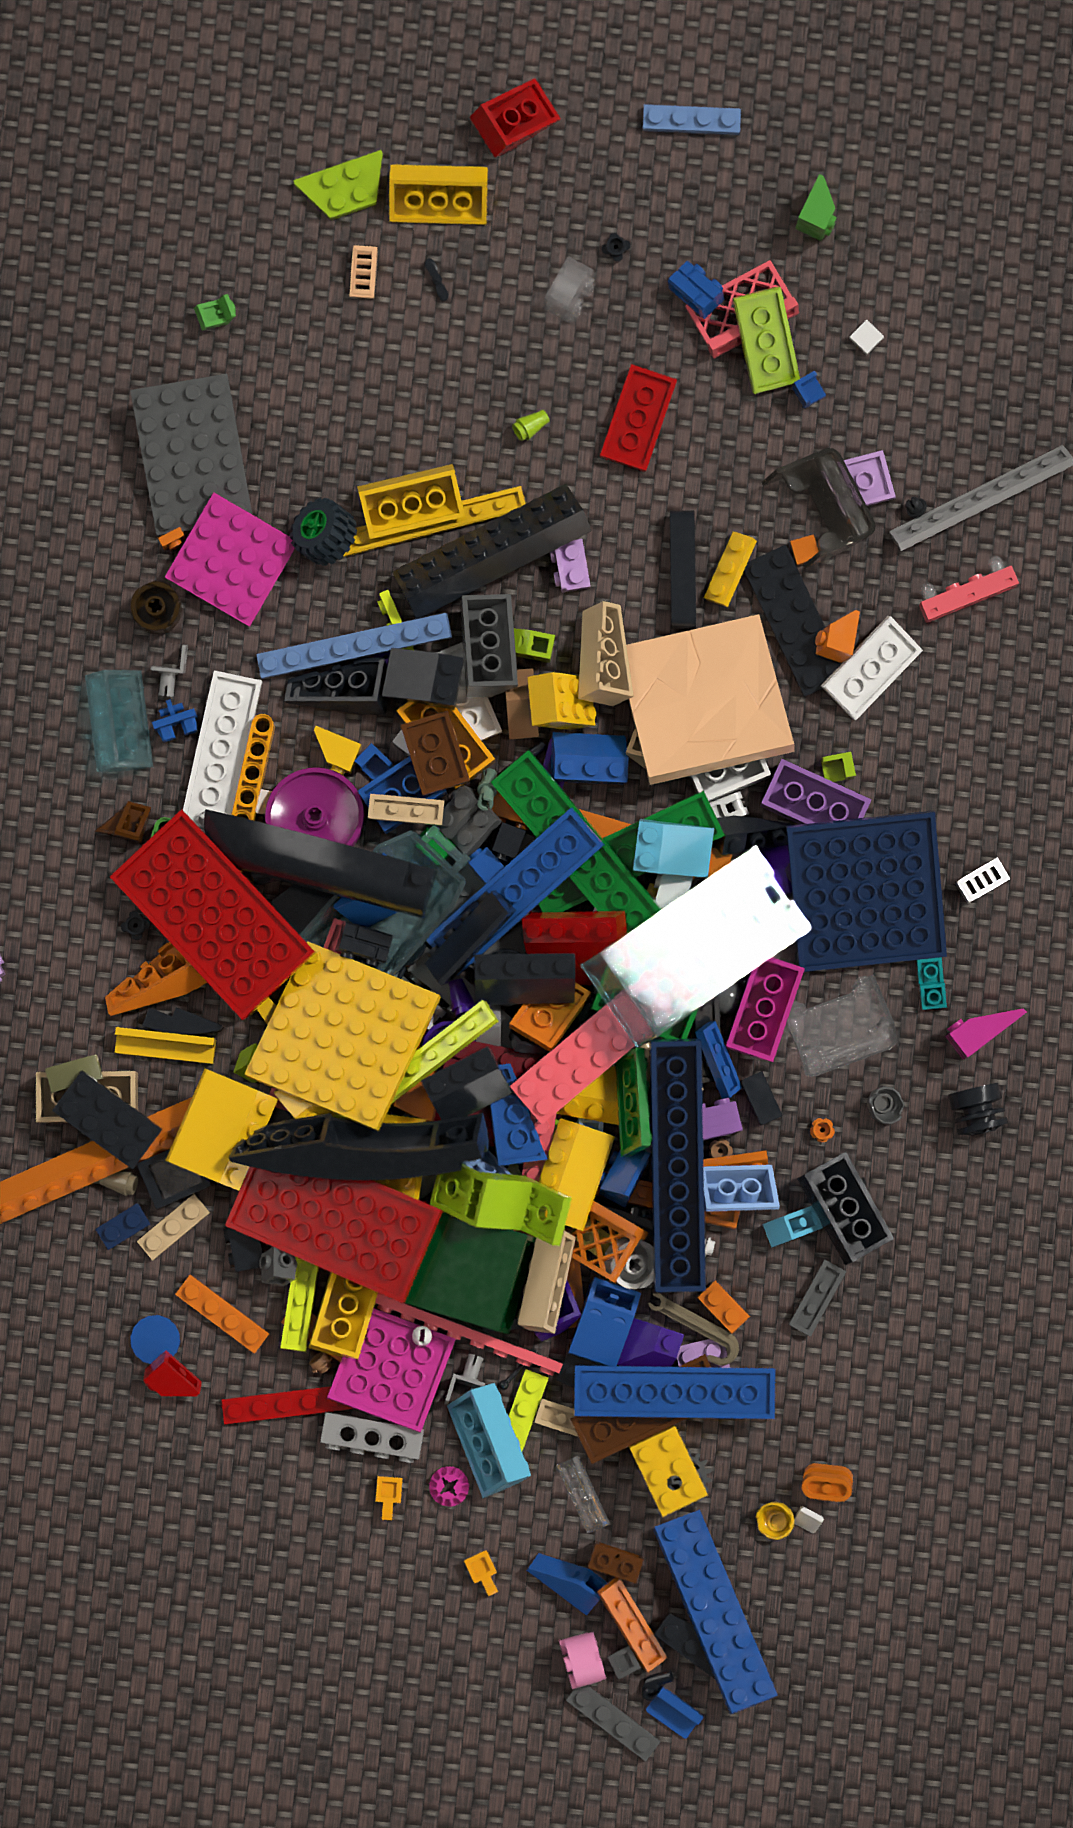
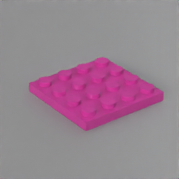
M213 493L165 578L250 627L295 547L292 546L290 536L218 494Z
M373 1308L359 1358L342 1357L327 1398L421 1433L456 1339L431 1330V1342L426 1346H418L413 1342L412 1333L420 1325ZM420 1329L419 1341L424 1342L425 1330Z

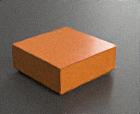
M814 535L790 541L796 565L821 558Z

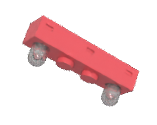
M994 555L988 560L991 574L984 577L981 573L968 579L969 583L961 586L959 582L945 588L946 592L937 595L931 583H924L920 588L924 601L919 604L926 623L1016 588L1019 582L1012 565L1005 568L1002 559Z

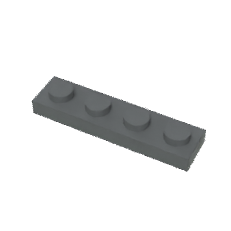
M589 1685L574 1689L566 1699L567 1702L645 1762L661 1742Z

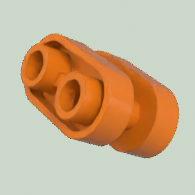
M813 1463L804 1470L802 1491L811 1499L843 1502L851 1496L853 1474L848 1468L843 1466Z

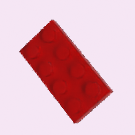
M631 364L600 453L601 458L643 472L647 471L677 379Z

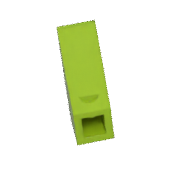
M514 628L517 657L550 663L555 635Z

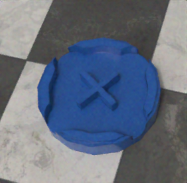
M160 1315L147 1316L141 1319L135 1325L131 1334V1347L135 1355L143 1362L149 1364L164 1351H168L174 1357L180 1346V1333L176 1324L169 1318Z

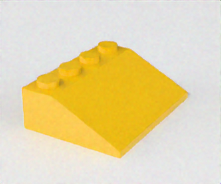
M204 1069L166 1161L228 1187L240 1190L249 1166L230 1162L229 1155L238 1142L242 1139L247 1141L250 1136L255 1134V1130L268 1124L278 1099L228 1077Z

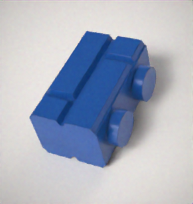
M686 261L668 279V286L675 295L705 319L713 312V309H716L723 302V287L717 280H709L705 276L706 272L700 265L695 264L693 266L689 261Z

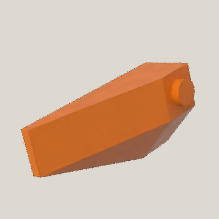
M168 942L157 950L159 955L149 964L145 961L140 966L142 969L133 978L127 977L105 997L108 1014L113 1016L183 996L198 989L207 981Z

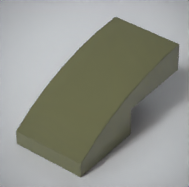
M97 1054L46 1068L45 1071L51 1093L68 1089L81 1070L96 1080L103 1079Z

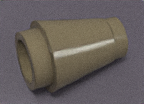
M117 1172L101 1179L100 1185H104L124 1196L128 1194L134 1195L138 1185V1176L133 1175V1172Z

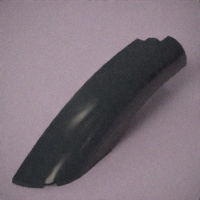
M208 809L205 810V834L239 870L421 919L425 917L437 874L435 869L297 831Z
M331 1113L280 1121L254 1131L255 1134L250 1136L247 1141L242 1139L231 1151L229 1160L233 1163L262 1170L323 1179L389 1180L414 1178L461 1171L464 1161L473 1162L482 1159L483 1153L488 1152V1133L483 1113L430 1122L382 1123L379 1131L349 1119L332 1117Z

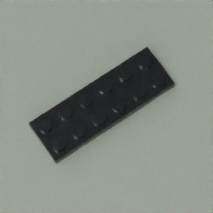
M785 544L747 562L744 573L805 698L822 690L821 685L842 663L816 654V636L819 631L826 627Z

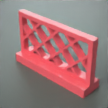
M771 260L722 285L723 294L731 296L728 307L719 305L716 308L726 311L723 322L710 319L711 314L703 319L697 316L692 308L685 305L687 312L706 342L713 359L742 344L738 324L732 325L727 323L729 313L736 314L735 309L731 308L733 304L732 298L746 295L736 292L739 284L743 282L752 284L750 293H754L756 285L768 289L777 287V285H774L776 280L786 297L784 304L787 319L799 313L797 301L794 296H791ZM769 269L773 275L771 284L758 281L759 274ZM708 324L721 327L720 333L710 339L706 333Z

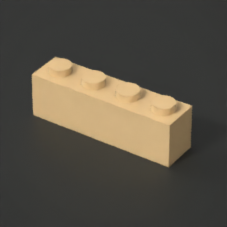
M566 1231L563 1232L560 1246L550 1245L538 1238L535 1240L532 1260H530L528 1266V1279L523 1288L522 1306L518 1311V1325L529 1331L555 1334L576 1237Z

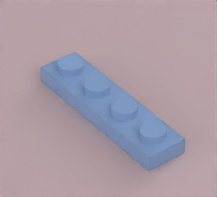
M644 105L643 131L740 135L741 109Z

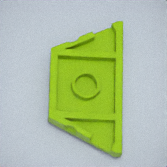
M382 150L293 180L294 185L315 206H318L330 220L376 205L383 159Z

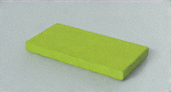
M777 286L732 298L752 393L756 394L794 384V382L800 379L781 287Z

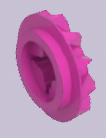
M448 1466L440 1468L433 1474L429 1490L432 1498L437 1503L452 1507L460 1504L466 1498L469 1491V1482L466 1475L460 1469ZM442 1478L448 1482L458 1479V1482L453 1487L457 1494L456 1496L450 1491L440 1493L445 1486Z

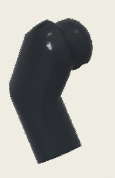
M666 1670L649 1675L642 1687V1697L647 1701L653 1700L657 1696L661 1685L674 1681L672 1671Z

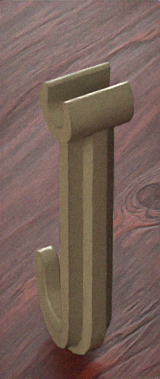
M661 1293L653 1294V1296L660 1298L661 1304L656 1306L653 1303H648L652 1310L671 1317L727 1348L728 1356L721 1359L708 1355V1361L717 1365H728L736 1359L739 1352V1343L733 1334L667 1299L665 1295Z

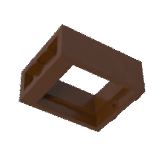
M595 1540L587 1565L588 1568L636 1584L644 1559L643 1556Z

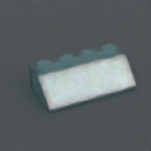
M102 670L85 675L97 772H120L153 767L141 670Z

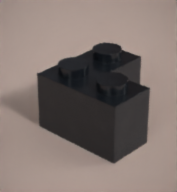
M502 822L492 853L501 863L508 865L537 837L526 834L525 830Z

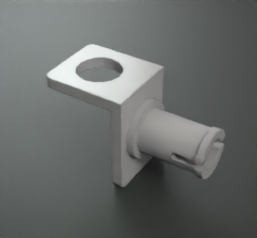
M187 644L182 645L180 668L151 666L150 670L161 673L158 695H166L167 686V696L174 697L175 675L186 672Z
M468 1354L463 1375L453 1374L445 1400L446 1405L449 1404L455 1382L473 1388L485 1386V1383L477 1380L483 1362L482 1357L477 1356L473 1366L475 1355Z

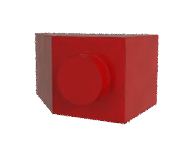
M164 1351L145 1368L143 1379L146 1386L151 1391H156L160 1396L197 1397L200 1394L202 1383L168 1351Z

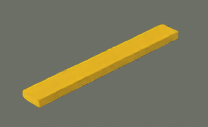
M518 486L463 500L462 505L465 517L373 539L369 538L367 525L356 527L357 534L354 536V544H351L349 552H346L343 556L346 557L499 518L511 510L526 504L522 488Z

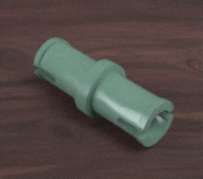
M487 768V773L485 769L482 771V779L478 785L479 800L477 805L480 809L486 811L488 810V805L492 809L493 799L497 794V789L491 783L497 777V772L491 768Z

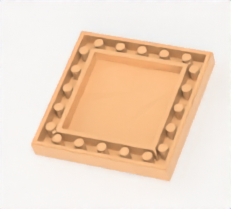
M759 614L626 645L634 695L628 701L650 785L794 752V741Z

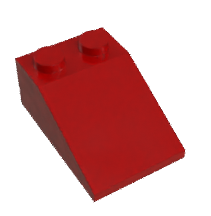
M536 78L481 104L469 117L495 158L516 148L561 119Z

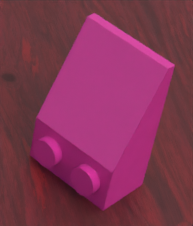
M1023 1008L970 1018L965 1022L960 1019L947 1029L950 1033L945 1037L964 1060L1027 1012Z

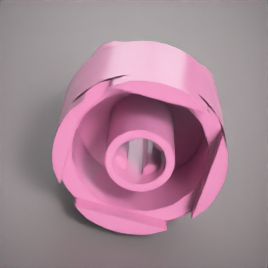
M593 1632L559 1640L562 1654L568 1655L563 1658L566 1670L573 1673L568 1675L572 1689L606 1679Z

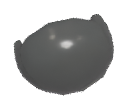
M732 982L718 984L719 991L727 987ZM737 982L719 993L720 1016L723 1018L734 1016L738 1012L743 992Z
M880 1086L870 1093L867 1100V1109L870 1117L875 1121L883 1124H893L902 1118L901 1113L905 1104L896 1089Z

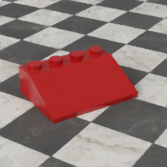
M625 911L535 912L522 918L523 939L527 954L575 953V983L578 985H599L609 963L630 970Z

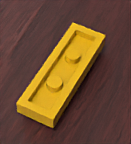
M732 532L704 598L707 601L728 607L757 540L747 535Z

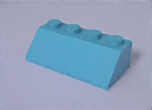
M495 1383L472 1389L447 1405L483 1498L514 1486L531 1476L529 1465L523 1456L519 1440L515 1436L510 1417L506 1413L501 1394L497 1390Z

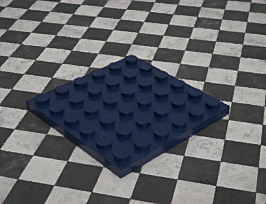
M934 810L786 826L799 967L805 968L804 972L947 957Z

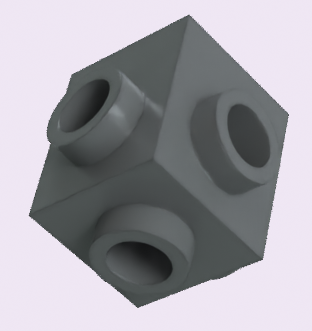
M273 1246L270 1250L261 1254L259 1263L261 1283L285 1286L295 1280V1272L297 1270L295 1256Z

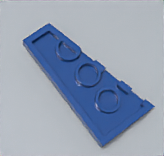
M511 1063L499 1065L510 1086L517 1080ZM514 1092L490 1105L497 1166L547 1160L537 1130H535L530 1117V1112Z

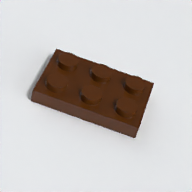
M448 710L401 725L423 796L470 782Z

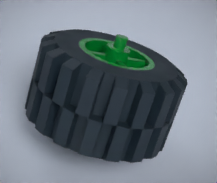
M328 498L315 499L314 502L310 501L307 503L305 508L302 507L299 515H296L294 518L295 522L291 525L292 532L290 533L292 546L317 565L327 566L328 563L332 565L336 563L337 559L341 560L344 557L343 555L349 552L351 544H354V536L357 534V529H355L356 521L353 520L354 517L333 500Z

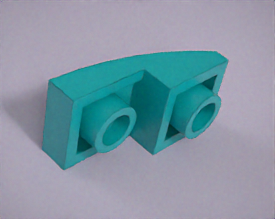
M942 957L916 960L922 1010L946 1008Z

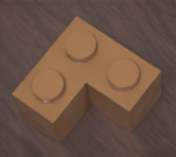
M533 668L517 670L518 687L505 691L509 739L539 737V726H532L527 678L534 676Z

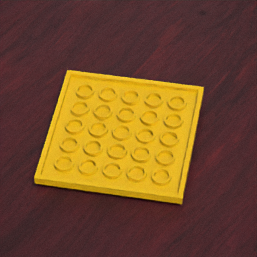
M307 941L316 953L290 977L246 1069L245 1076L379 1131L441 997L439 994L358 961L341 957L338 953Z

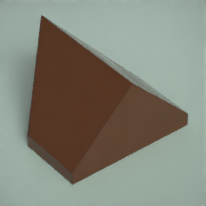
M127 801L125 807L97 828L95 832L141 844L151 807Z

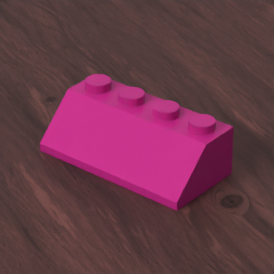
M757 953L753 968L757 967L751 971L726 1048L754 1058L773 1062L805 968L773 957L767 959L769 956Z

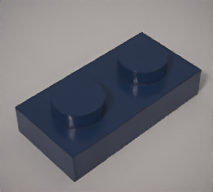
M139 1203L96 1228V1231L106 1248L110 1250L148 1227L151 1223Z

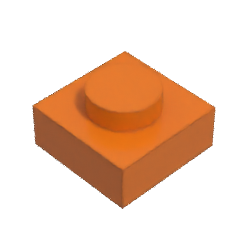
M180 527L158 538L164 551L170 549V551L175 550L183 545L182 541L186 540Z

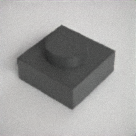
M630 1646L607 1657L618 1679L642 1668Z

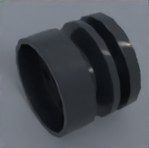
M998 1082L948 1094L951 1110H963L964 1115L956 1118L954 1122L966 1121L967 1127L957 1129L958 1136H975L995 1131L1004 1124H1008L1007 1117L997 1120L995 1114L1005 1112V1108H993L992 1105L993 1102L1002 1098Z

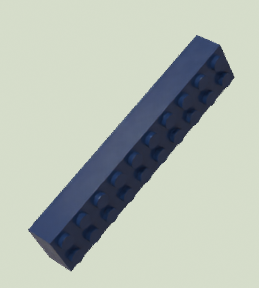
M649 1040L655 1292L706 1291L701 1040Z

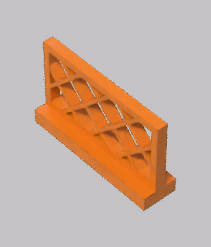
M593 1201L589 1212L592 1226L584 1228L583 1231L576 1229L575 1232L569 1233L574 1237L577 1236L579 1248L573 1249L572 1258L607 1279L616 1282L639 1240L644 1241L648 1232ZM608 1226L610 1237L600 1240L598 1229ZM593 1231L595 1242L584 1245L582 1234ZM624 1237L629 1238L630 1241L624 1250L618 1251L617 1240ZM611 1242L613 1253L603 1256L601 1245ZM596 1247L598 1258L587 1261L586 1250ZM615 1258L616 1266L612 1273L609 1274L606 1272L604 1262Z

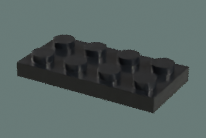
M81 1070L52 1110L131 1169L136 1166L163 1129L83 1070Z

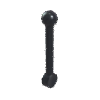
M534 1349L530 1350V1351H532V1352L538 1354V1352H537L536 1350H534ZM520 1364L506 1380L500 1381L499 1387L502 1390H506L509 1387V1383L525 1365Z

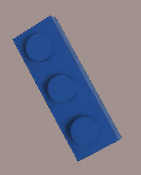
M716 1021L707 1022L695 1033L697 1039L701 1040L702 1051L721 1098H730L742 1086Z

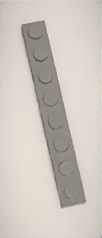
M1062 445L923 514L921 517L889 531L891 538L900 551L910 548L914 544L932 537L936 533L954 526L958 522L976 515L1073 466V457Z

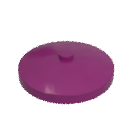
M306 768L288 775L273 789L266 805L265 820L266 824L354 846L363 829L364 808L357 789L343 775L325 768Z

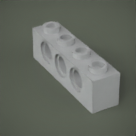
M326 1412L321 1442L326 1443L325 1448L340 1450V1446L350 1447V1452L364 1454L365 1450L375 1452V1457L389 1459L391 1454L399 1456V1461L413 1463L414 1459L420 1458L424 1429L419 1433L393 1423ZM344 1427H351L354 1430L355 1436L353 1440L346 1441L341 1437V1430ZM375 1431L378 1433L379 1442L376 1445H369L366 1442L365 1436L367 1432ZM399 1435L403 1438L404 1445L401 1449L396 1450L390 1446L392 1436Z

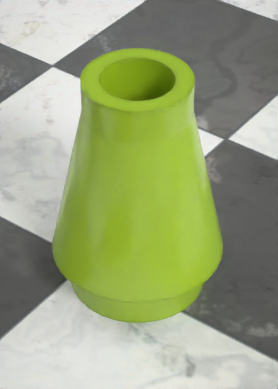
M542 409L539 412L516 419V422L512 424V428L520 441L529 440L550 420L547 413Z

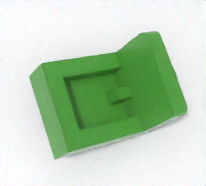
M228 294L222 295L218 300L198 304L194 307L202 331L227 325L236 317L235 305L230 300Z

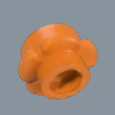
M818 1118L812 1123L813 1127H811L810 1133L818 1142H826L834 1136L835 1129L832 1127L833 1123L829 1119L825 1118L822 1120Z

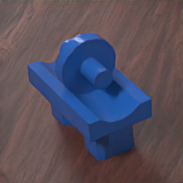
M171 699L166 700L167 708L159 710L161 717L169 714L171 716L152 722L154 730L159 733L164 743L176 739L173 726L181 724L185 735L198 731L196 722L198 717L195 709L176 714L175 712L184 710L182 703L173 705Z

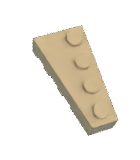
M602 601L584 610L582 615L578 699L615 706L634 697L621 605Z

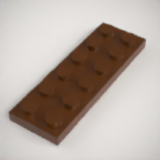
M703 1354L678 1367H711L706 1355ZM574 1416L570 1418L591 1464L687 1419L680 1417Z

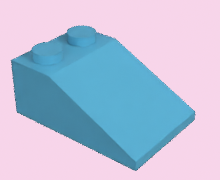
M640 819L633 870L658 874L708 877L714 828Z

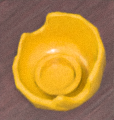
M775 1501L767 1503L756 1513L758 1530L769 1539L779 1540L785 1538L794 1528L793 1513L784 1503Z

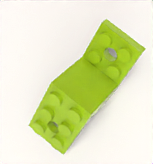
M462 1164L461 1171L437 1174L430 1205L475 1227L521 1230L550 1245L560 1246L572 1198L523 1175L479 1172Z

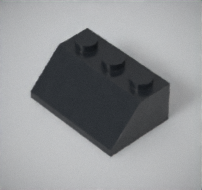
M488 1046L421 1080L441 1120L469 1116L513 1093L492 1050Z

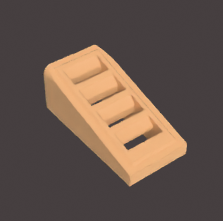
M353 246L350 297L374 299L377 247ZM358 255L372 256V258L361 259L358 258ZM357 265L371 266V269H358ZM356 275L370 276V280L356 279ZM356 285L370 286L369 290L355 288Z

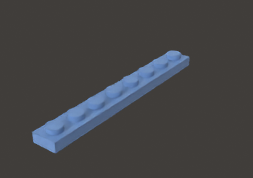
M443 613L256 655L261 678L265 679L389 652L391 648L403 649L452 638L448 615Z

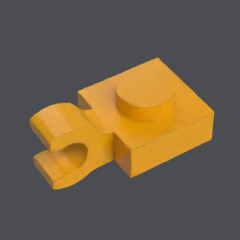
M377 1477L376 1502H383L382 1520H392L393 1503H401L403 1478Z
M487 1550L464 1560L474 1584L482 1581L488 1596L498 1592L491 1578L497 1571Z

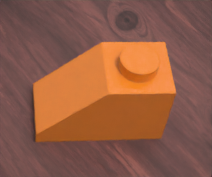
M855 610L819 631L815 639V644L817 645L816 654L839 663L853 656L860 611Z

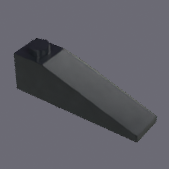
M358 658L354 660V663L340 666L338 664L332 666L331 670L321 673L315 671L288 679L284 701L288 704L360 715H386L388 698L382 697L387 672L386 659Z

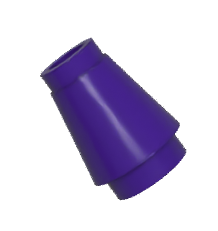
M463 979L449 982L451 1011L455 1013L456 1017H461L473 1008L475 1003Z

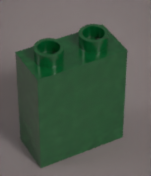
M443 1211L405 1303L510 1334L528 1275V1266L530 1260H532L536 1238L510 1229L475 1227Z

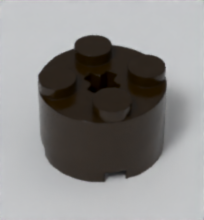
M158 581L149 582L138 588L132 596L130 605L132 615L138 626L144 631L151 634L169 633L180 621L182 615L181 602L176 592L169 585ZM159 603L162 609L154 613L151 606H156Z

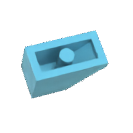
M812 1206L763 1224L771 1247L823 1228Z

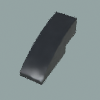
M149 1007L142 1025L145 1028L158 1032L191 1036L221 1032L224 1027L177 1007L173 1016Z

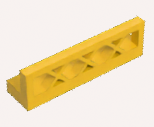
M120 1027L115 1029V1035H117L115 1053L214 1064L215 1038Z

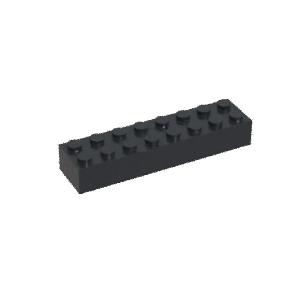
M564 484L444 544L440 548L424 554L408 564L402 565L400 568L392 571V574L416 619H419L459 599L462 595H466L592 530L581 505L568 485Z

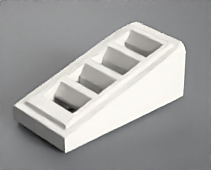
M996 858L958 880L955 884L967 904L1010 878L999 859ZM994 866L996 868L1001 879H996V877L990 869L991 867ZM984 871L987 872L993 882L989 885L982 874ZM974 877H979L985 887L984 889H980ZM967 881L971 882L977 893L972 894L966 884Z

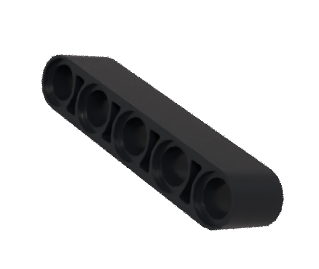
M694 510L670 511L671 629H696Z

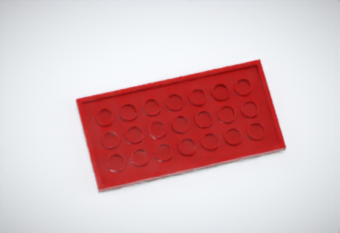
M182 809L110 876L117 886L243 1021L316 953Z
M249 1167L225 1226L396 1301L405 1303L443 1210L373 1180L313 1178Z

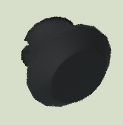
M911 497V500L908 499L905 504L907 514L912 518L921 517L927 509V503L922 498Z

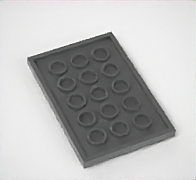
M228 374L130 390L156 535L167 534L178 527L182 531L192 530L213 493L252 514Z

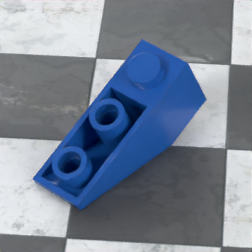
M540 1553L537 1554L527 1569L529 1573L585 1615L600 1600L597 1591L607 1584L605 1580L590 1569Z

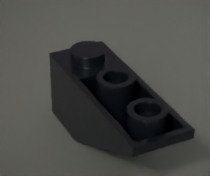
M736 815L719 817L717 819L725 836L712 841L721 855L785 846L788 842L786 826H791V824Z

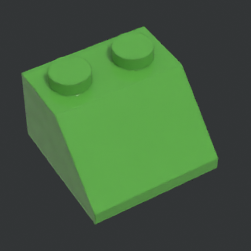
M819 174L796 225L797 230L820 241L823 240L825 235L830 236L837 217L833 216L835 205L825 178L821 174Z

